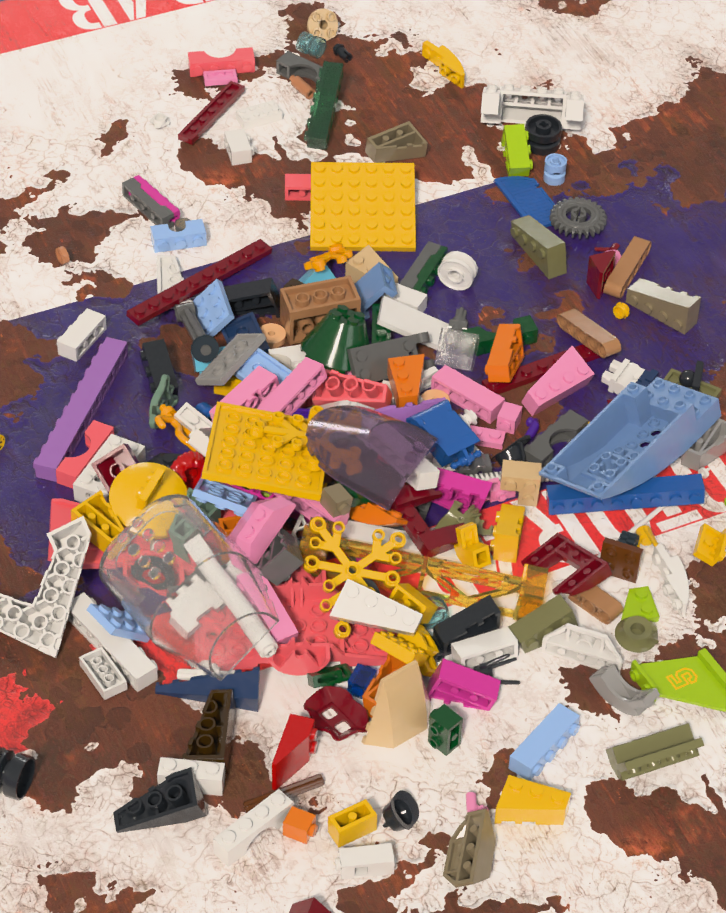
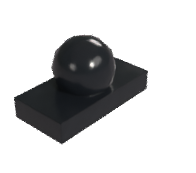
M697 360L695 373L692 370L681 372L679 382L682 386L692 387L693 390L699 392L704 366L703 361Z

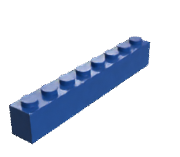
M701 474L652 477L626 492L602 500L563 484L546 485V501L549 515L704 504L705 487Z

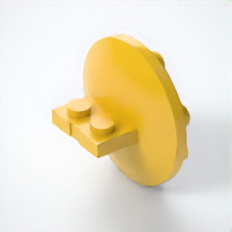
M137 463L125 468L116 476L110 488L109 504L113 514L117 516L123 528L127 531L145 537L160 536L170 532L176 515L179 514L181 504L187 495V488L181 477L172 469L158 463Z

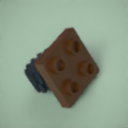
M623 530L618 541L605 537L600 558L609 564L612 572L611 576L636 584L644 550L637 547L639 535Z

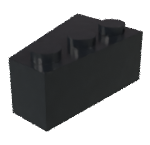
M272 278L224 287L233 315L243 316L253 311L254 314H259V317L276 315V318H280V294Z
M160 339L142 343V350L139 351L145 376L149 381L151 394L155 393L162 375L166 374L170 376V384L174 386L173 395H178L179 387L165 340Z

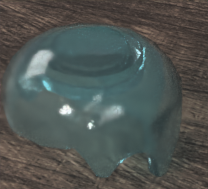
M438 596L428 598L438 606L431 620L426 624L428 629H433V626L446 620L450 615L447 604Z

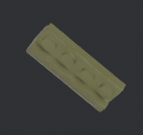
M687 723L605 750L616 776L621 781L700 756L698 748L704 746L702 738L694 739L690 725Z

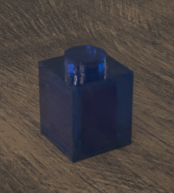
M358 663L348 680L347 691L352 696L362 699L372 679L376 678L377 670Z

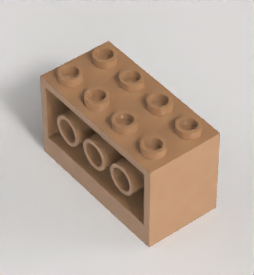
M351 276L280 289V322L286 331V337L290 345L301 343L331 309L337 308L338 305H345L349 310L361 312V299Z

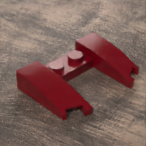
M410 484L387 490L384 498L385 503L390 510L402 513V518L408 521L407 525H402V527L425 560L454 549V545L458 544L455 528L464 525V523L430 530L415 509L416 506L442 497L443 493L441 491H435L434 489L416 491Z
M558 532L521 561L523 566L528 567L527 570H524L528 578L547 570L562 560L576 568L577 570L552 589L555 595L560 593L569 594L570 596L577 595L595 587L612 575L609 564Z

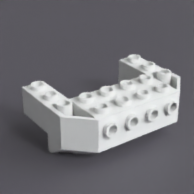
M504 84V87L487 85L482 93L481 122L526 124L530 117L546 114L556 117L561 122L562 129L581 130L584 95L578 91L567 92L563 88L547 90V87L531 89V86L521 85V88H516L513 84ZM505 94H511L512 96L510 98H506ZM522 95L528 96V98L522 99ZM538 97H544V100L540 101ZM555 98H561V100L556 102Z

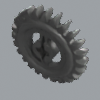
M569 197L568 200L562 199V202L559 201L550 210L551 225H554L555 230L559 229V234L565 230V237L571 232L572 239L576 233L580 239L582 233H584L587 239L589 232L594 237L595 233L599 234L600 230L604 229L607 215L602 206L597 205V202H591V199L585 200L583 197L581 199L579 197L573 199ZM569 211H571L570 219L566 216ZM586 212L591 216L588 221H586Z

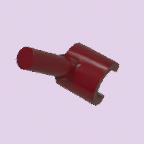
M613 243L611 247H595L594 251L617 250L620 245Z

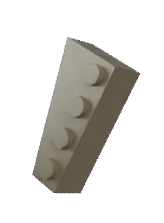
M639 278L627 289L626 303L684 335L697 324L701 301L700 296L695 295L692 297L684 291L679 293L673 291L671 287L663 288L658 283Z

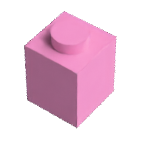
M504 401L497 416L496 430L506 431V433L514 435L521 421L522 406Z

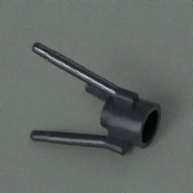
M505 654L488 662L473 666V669L493 677V668L514 662L517 658L514 657L502 661L510 657V654ZM501 680L500 684L519 685L520 681Z

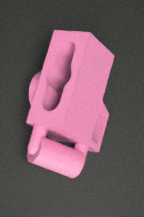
M499 478L487 480L493 484L485 501L490 503L495 501L502 502L507 498L515 497L516 491L500 490Z

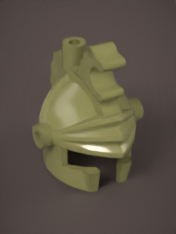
M454 500L450 510L435 526V529L450 525L474 522L477 525L478 536L485 537L491 536V531L493 530V525L489 529L482 527L485 521L479 519L482 514L479 513V509L475 508L474 504L462 514L459 511L463 503Z

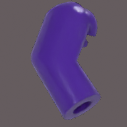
M528 417L526 426L529 428L524 436L530 435V441H532L539 430V420Z

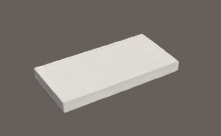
M383 296L377 319L378 325L403 336L428 332L430 341L422 342L421 344L440 352L445 350L448 323L387 296Z

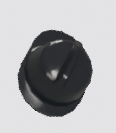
M530 435L517 439L505 450L492 457L491 461L498 462L501 467L503 459L525 461L524 446L529 442Z
M400 790L393 796L391 801L383 808L382 813L385 822L382 826L384 828L390 827L393 831L410 830L419 818V808L410 793Z

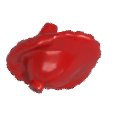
M198 451L184 452L170 466V469L181 477L187 490L188 488L194 490L200 480L205 457Z

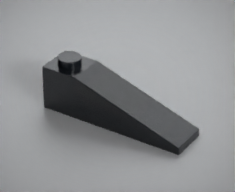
M192 767L171 773L165 777L166 780L156 787L153 785L148 789L149 792L140 798L132 799L114 811L116 832L122 833L186 823L207 816L204 797Z

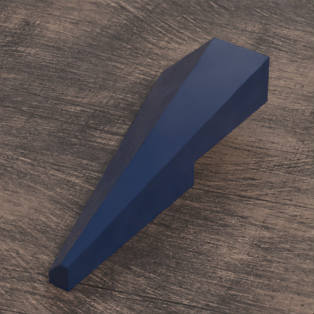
M253 667L252 671L242 672L239 669L235 670L234 674L227 675L219 672L194 676L189 681L183 682L175 679L172 683L164 685L156 682L155 694L206 703L211 690L232 689L236 708L258 712L260 667Z

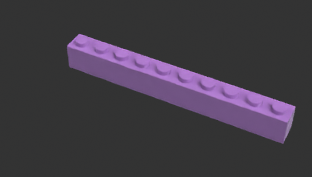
M106 337L103 344H100L97 355L93 356L90 367L85 370L84 378L79 381L76 392L72 393L68 406L64 407L61 418L57 419L55 429L49 433L47 443L43 444L39 457H36L34 460L33 468L35 469L36 477L57 482L56 469L65 457H72L85 434L84 432L89 427L128 356V344L126 341Z

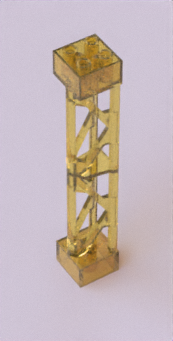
M325 520L326 529L332 536L334 522ZM315 522L317 527L322 526L321 522ZM305 524L302 535L305 538L301 539L299 549L302 551L303 562L309 555H314L320 561L326 562L330 551L312 550L309 547V541L312 537H319L321 541H324L320 534L312 533L309 525ZM345 538L340 540L339 547L349 561H354L349 556L363 559L372 550V544ZM312 541L313 546L319 545L317 541ZM395 549L387 552V554H392L393 552L401 554L402 560L396 566L401 567V569L392 570L396 571L400 577L421 572L417 590L429 600L467 608L488 595L496 598L515 592L517 596L514 610L503 607L498 608L501 611V616L510 617L516 621L540 607L544 600L548 575L547 568L524 564L522 575L519 577ZM392 556L394 562L399 561L397 556ZM377 560L374 561V562H378V563H383V564L391 565V564L388 563V562L377 561ZM308 561L309 565H316L315 561ZM318 569L310 574L317 577L322 570ZM326 571V577L332 579L341 574ZM425 573L448 590L450 596L421 590ZM464 573L471 574V575H476V576H480V577L470 576V575H466V574H464ZM393 575L389 576V579L395 578ZM445 577L497 589L467 596ZM372 580L378 589L393 591L394 589L387 588L383 581Z

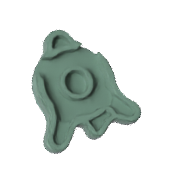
M166 374L162 375L159 386L151 400L149 425L152 429L158 428L155 423V417L161 413L159 407L162 404L174 407L178 403V396L173 395L174 386L170 384V376Z

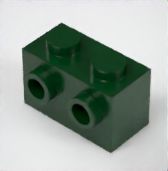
M445 704L438 709H434L429 715L428 742L434 749H438L447 756L461 744L463 718Z

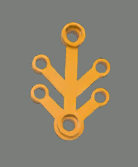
M342 243L331 245L328 247V252L311 257L310 261L303 263L305 270L315 269V272L325 270L326 263L331 259H336L337 264L345 263L348 261L347 258L353 257L352 250H345Z

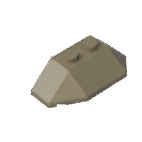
M487 809L467 812L464 817L465 820L458 826L450 838L443 876L456 888L476 884L490 878L496 839Z

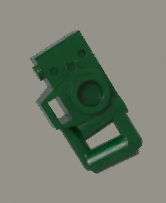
M348 664L324 667L318 672L307 673L308 685L313 688L335 687L336 683L340 684L352 680L354 677Z

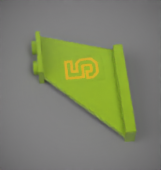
M706 648L699 650L698 655L694 657L638 664L636 660L632 661L629 672L630 677L640 686L641 690L656 688L660 694L659 697L726 712V672Z

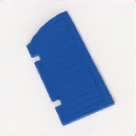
M507 176L494 179L493 182L521 217L530 215L543 226H552L550 210L555 203L542 187L537 188L539 183L535 178Z

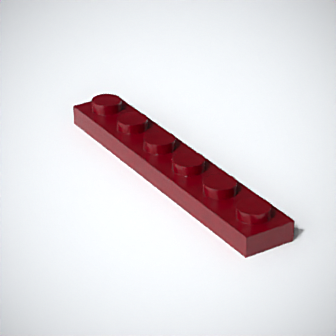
M230 81L178 134V140L193 145L245 92V86Z

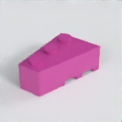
M443 658L428 681L427 693L430 701L431 698L444 700V704H450L452 701L464 703L463 707L490 711L497 701L501 680Z

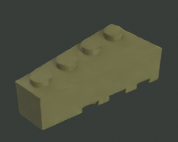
M530 215L511 221L510 232L512 237L548 279L567 273L565 242Z

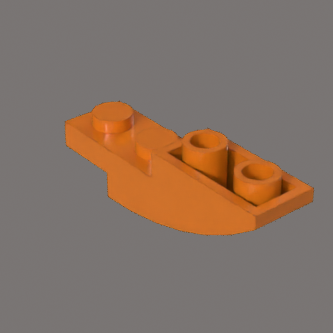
M380 501L376 503L368 502L350 508L349 518L361 523L386 527L402 526L408 523L406 519L402 518V513L396 510L390 511L387 509L388 505Z

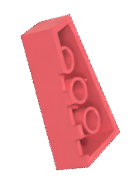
M325 369L327 374L326 380L312 394V401L314 405L318 406L349 400L375 408L376 410L390 406L392 400V393L388 385L368 379H359L350 374H341L332 369L331 371Z

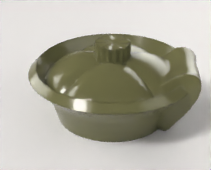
M641 616L625 618L615 628L617 642L624 649L631 652H646L659 642L656 624Z

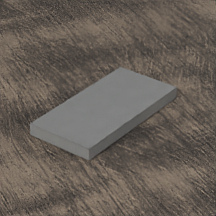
M264 333L237 334L196 378L197 385L224 386L266 340Z

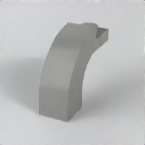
M615 665L603 666L589 677V680L603 699L627 715L639 716L647 708L654 705V700L660 696L656 688L638 690L630 686L622 678Z

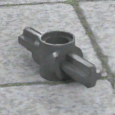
M463 307L457 309L455 317L449 320V346L454 350L460 347L462 330L468 329L467 311Z

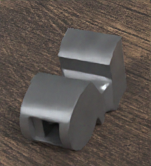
M482 453L469 466L457 467L455 469L456 473L468 476L473 474L474 477V474L482 471L483 476L484 473H488L489 476V472H492L489 454Z

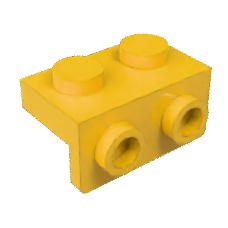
M704 523L700 527L693 556L710 566H714L718 561L721 562L726 555V528L719 532Z

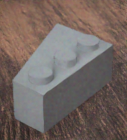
M719 418L682 455L680 465L698 471L701 467L707 466L726 452V421Z

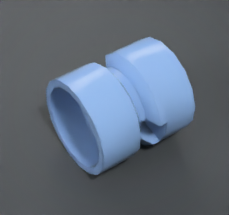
M557 153L546 156L543 180L548 185L558 186L564 183L567 165L565 156Z

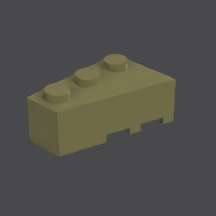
M559 594L508 627L518 640V645L524 653H528L542 647L543 637L567 623L578 626L573 610Z

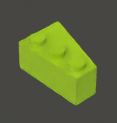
M524 124L504 125L501 147L505 148L503 156L506 157L505 164L508 176H529L530 170L533 169L532 159H529L531 148L530 145H527L529 136L528 131H525Z

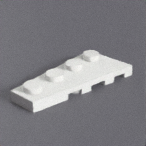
M157 255V294L183 281L184 278L180 274L181 270L174 255ZM189 298V299L183 301L182 303L193 302V301Z

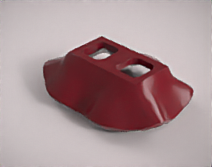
M325 686L311 695L303 705V708L308 711L310 718L315 719V728L329 733L335 741L344 740L357 732H367L365 728L369 722L368 712L364 706L354 700L351 693L346 689ZM328 709H333L337 715L331 719H326L322 713ZM346 722L350 729L340 733L335 726Z

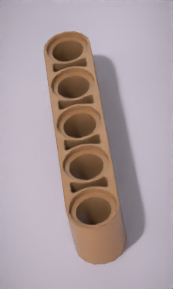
M637 236L633 237L608 277L603 289L604 294L619 299L622 298L646 259L651 248V241Z
M573 308L557 315V323L562 330L600 357L606 358L621 351V344L617 337L578 310Z

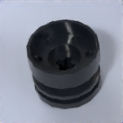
M0 746V793L3 791L5 797L15 800H22L25 797L35 774L36 762L34 757L23 753L15 755L13 750H6Z

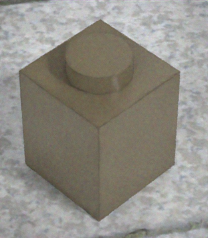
M340 483L323 488L320 504L335 518L350 513L353 497Z

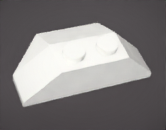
M567 623L543 637L541 649L543 653L598 670L603 666L615 665L621 674L623 660L608 635Z

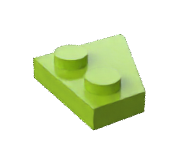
M649 586L629 589L621 620L632 616H641L648 621L659 622L660 616Z

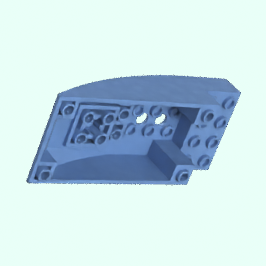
M658 377L647 387L630 382L539 472V475L601 500L626 492L651 479L683 455L721 417L719 399ZM655 431L661 432L659 435H651ZM644 442L650 443L648 446L640 447Z

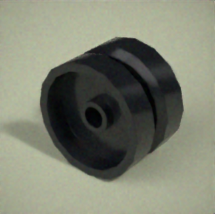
M538 114L526 121L525 131H528L529 136L527 145H530L531 153L546 156L558 151L560 148L562 124L556 117Z

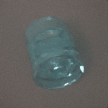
M306 31L299 35L296 43L297 51L309 54L317 59L323 55L326 48V39L313 36Z

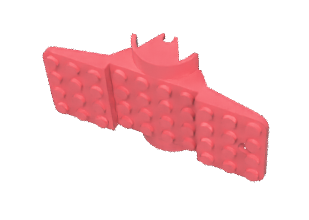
M302 564L300 569L295 570L287 581L281 582L278 586L269 581L298 631L296 642L295 637H292L287 644H278L276 653L272 657L262 658L227 607H225L195 633V663L198 666L204 661H212L221 670L253 669V667H258L260 663H270L276 670L296 676L318 672L329 662L340 661V664H348V666H381L386 662L388 653L372 645L370 642L375 631L387 632V630L348 623L351 628L349 636L343 640L336 638L333 630L340 620L330 619L329 615L333 607L329 612L324 613L319 609V604L323 599H329L340 591L335 588L331 593L324 592L322 585L326 581V571L322 570L314 578L304 570ZM325 584L327 589H332V585ZM323 603L322 607L324 609H328L329 605L327 603ZM339 627V630L341 632H346L345 627ZM212 633L218 635L215 640H210L207 637Z

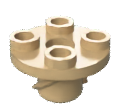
M317 9L312 12L307 22L309 34L318 41H327L334 38L338 29L336 14L328 9Z

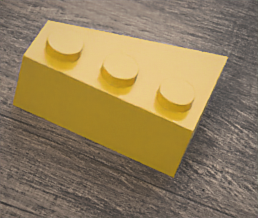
M101 490L71 510V521L84 516L92 534L90 542L111 559L127 549L126 531L117 516L113 514L111 506L104 499Z
M502 503L501 510L497 511L495 519L497 525H494L492 536L494 540L491 539L490 544L493 560L516 563L524 523L525 507Z
M508 775L496 807L494 823L501 824V821H515V824L536 822L538 825H563L569 810L571 793Z

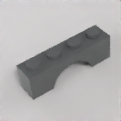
M287 51L276 60L277 74L287 79L291 75L309 78L316 83V92L329 98L340 89L341 75L290 51Z
M571 409L567 413L562 414L554 424L548 426L545 432L539 434L530 445L528 444L524 447L526 455L524 462L542 463L541 467H545L553 459V449L551 446L559 442H570L588 425V420Z

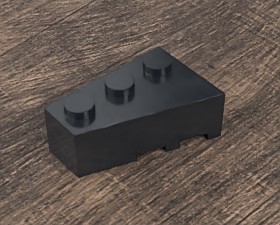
M488 595L433 626V638L443 650L445 656L452 654L451 643L499 629L501 611L491 595Z

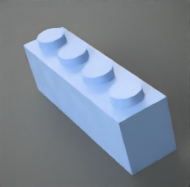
M558 703L510 755L509 769L529 781L534 776H539L544 765L547 762L550 763L554 759L556 752L566 746L568 739L578 733L580 729V715Z

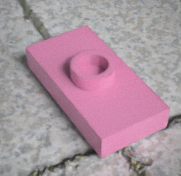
M236 69L203 71L205 86H221L228 84L230 81L238 83Z

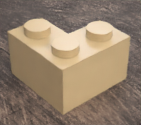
M503 459L500 490L518 491L517 505L537 507L541 482L539 472L541 471L542 463Z

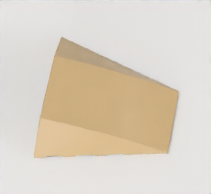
M414 660L380 680L374 699L377 704L372 707L370 712L373 717L371 722L367 723L365 729L368 733L363 736L361 741L364 745L394 749L428 728L431 703L418 662Z

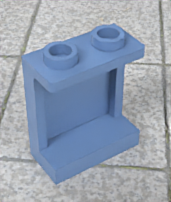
M380 262L354 284L361 299V312L365 314V319L370 318L368 308L384 293L392 298L398 294L392 270Z

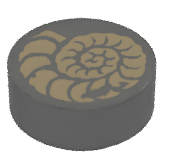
M177 219L175 221L176 232L184 230L185 221H190V219Z

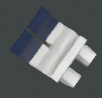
M626 358L622 363L613 360L609 367L611 372L605 370L602 374L601 382L609 385V392H615L618 395L630 382L647 387L658 377L659 371L654 369L647 371L635 363H630V360Z

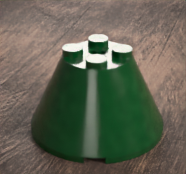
M338 305L337 308L331 309L301 342L300 350L306 353L305 357L323 364L327 370L331 371L332 369L342 374H345V371H351L347 349L369 345L364 319L365 314L349 310L345 305Z

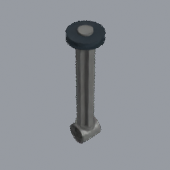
M194 303L175 304L177 322H183L193 341L191 345L193 357L199 362H210L215 359L219 353L218 342L214 337L205 334L196 318Z

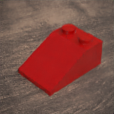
M295 714L289 715L272 762V790L280 788L309 762L311 754L316 753L318 742L315 740L318 729L315 728V719Z

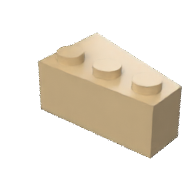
M367 245L346 262L345 276H351L355 284L378 262L388 268L389 266L370 245ZM392 271L394 281L398 283V276Z

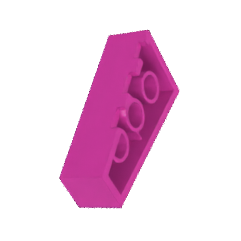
M438 468L440 473L437 487L432 489L441 491L443 495L431 502L450 510L454 500L463 503L459 511L462 514L473 504L480 512L493 483Z

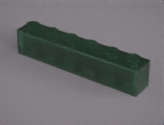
M324 61L323 67L319 68L320 80L316 81L317 93L314 92L313 94L314 105L310 107L311 118L307 120L308 131L304 133V141H307V148L327 150L344 76V63Z

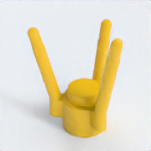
M643 525L637 528L636 534L639 535L637 547L640 548V544L644 546L651 544L654 547L657 546L658 543L649 526Z

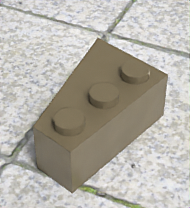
M408 121L368 137L365 153L374 163L425 157L428 143L411 122Z

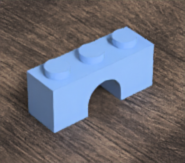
M202 219L185 221V229L179 232L170 230L168 224L150 226L151 241L155 253L207 246L206 230Z

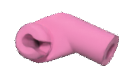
M466 793L467 812L481 809L489 811L487 806L484 807L483 804L477 805L476 793Z

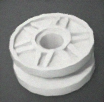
M451 251L444 256L438 267L437 274L442 283L454 290H465L473 283L478 273V267L472 257L466 253Z

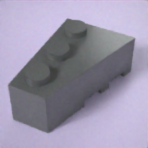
M281 528L260 559L258 573L276 586L283 581H287L291 574L304 563L296 538Z

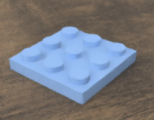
M201 478L192 493V496L196 497L197 501L213 503L216 508L226 510L227 508L234 511L233 513L240 517L243 516L250 504L255 502L258 497L220 482Z

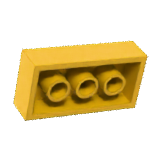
M375 631L370 642L372 645L406 664L416 660L419 666H424L428 654L424 653L423 649L415 648L414 644L404 642L405 639L395 637V634L390 631Z

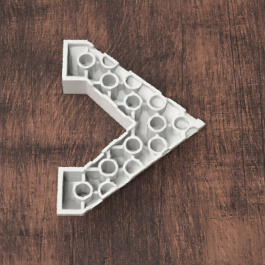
M84 516L47 533L54 552L51 557L50 566L44 574L40 584L41 588L33 604L0 594V632L54 658H57L92 535Z

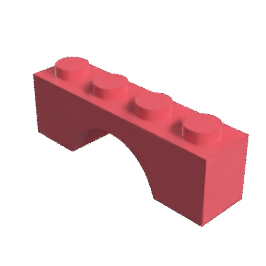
M253 47L236 48L232 55L223 58L209 56L204 51L188 52L190 77L203 76V71L236 69V74L255 72Z
M93 420L84 432L85 444L89 448L88 451L77 457L64 458L56 469L57 483L73 489V483L108 437L111 434L114 435V427Z

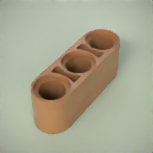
M598 586L577 595L568 596L573 603L606 625L623 613L621 603Z

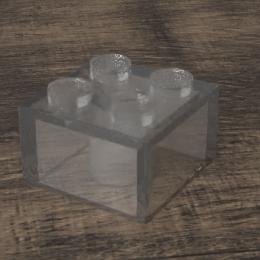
M441 328L434 364L440 366L447 365L451 368L473 372L480 335Z

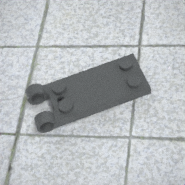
M422 332L347 349L352 375L359 379H368L375 382L388 379V358L409 356V352H411V355H418L416 344L430 341L429 333ZM434 359L424 360V370L435 366Z

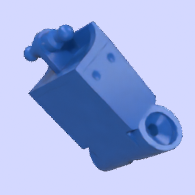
M448 399L406 418L408 429L414 435L420 437L421 442L441 467L451 463L450 467L452 469H457L459 466H469L475 458L482 455L480 450L471 453L474 451V445L480 442V439L454 410L452 411Z

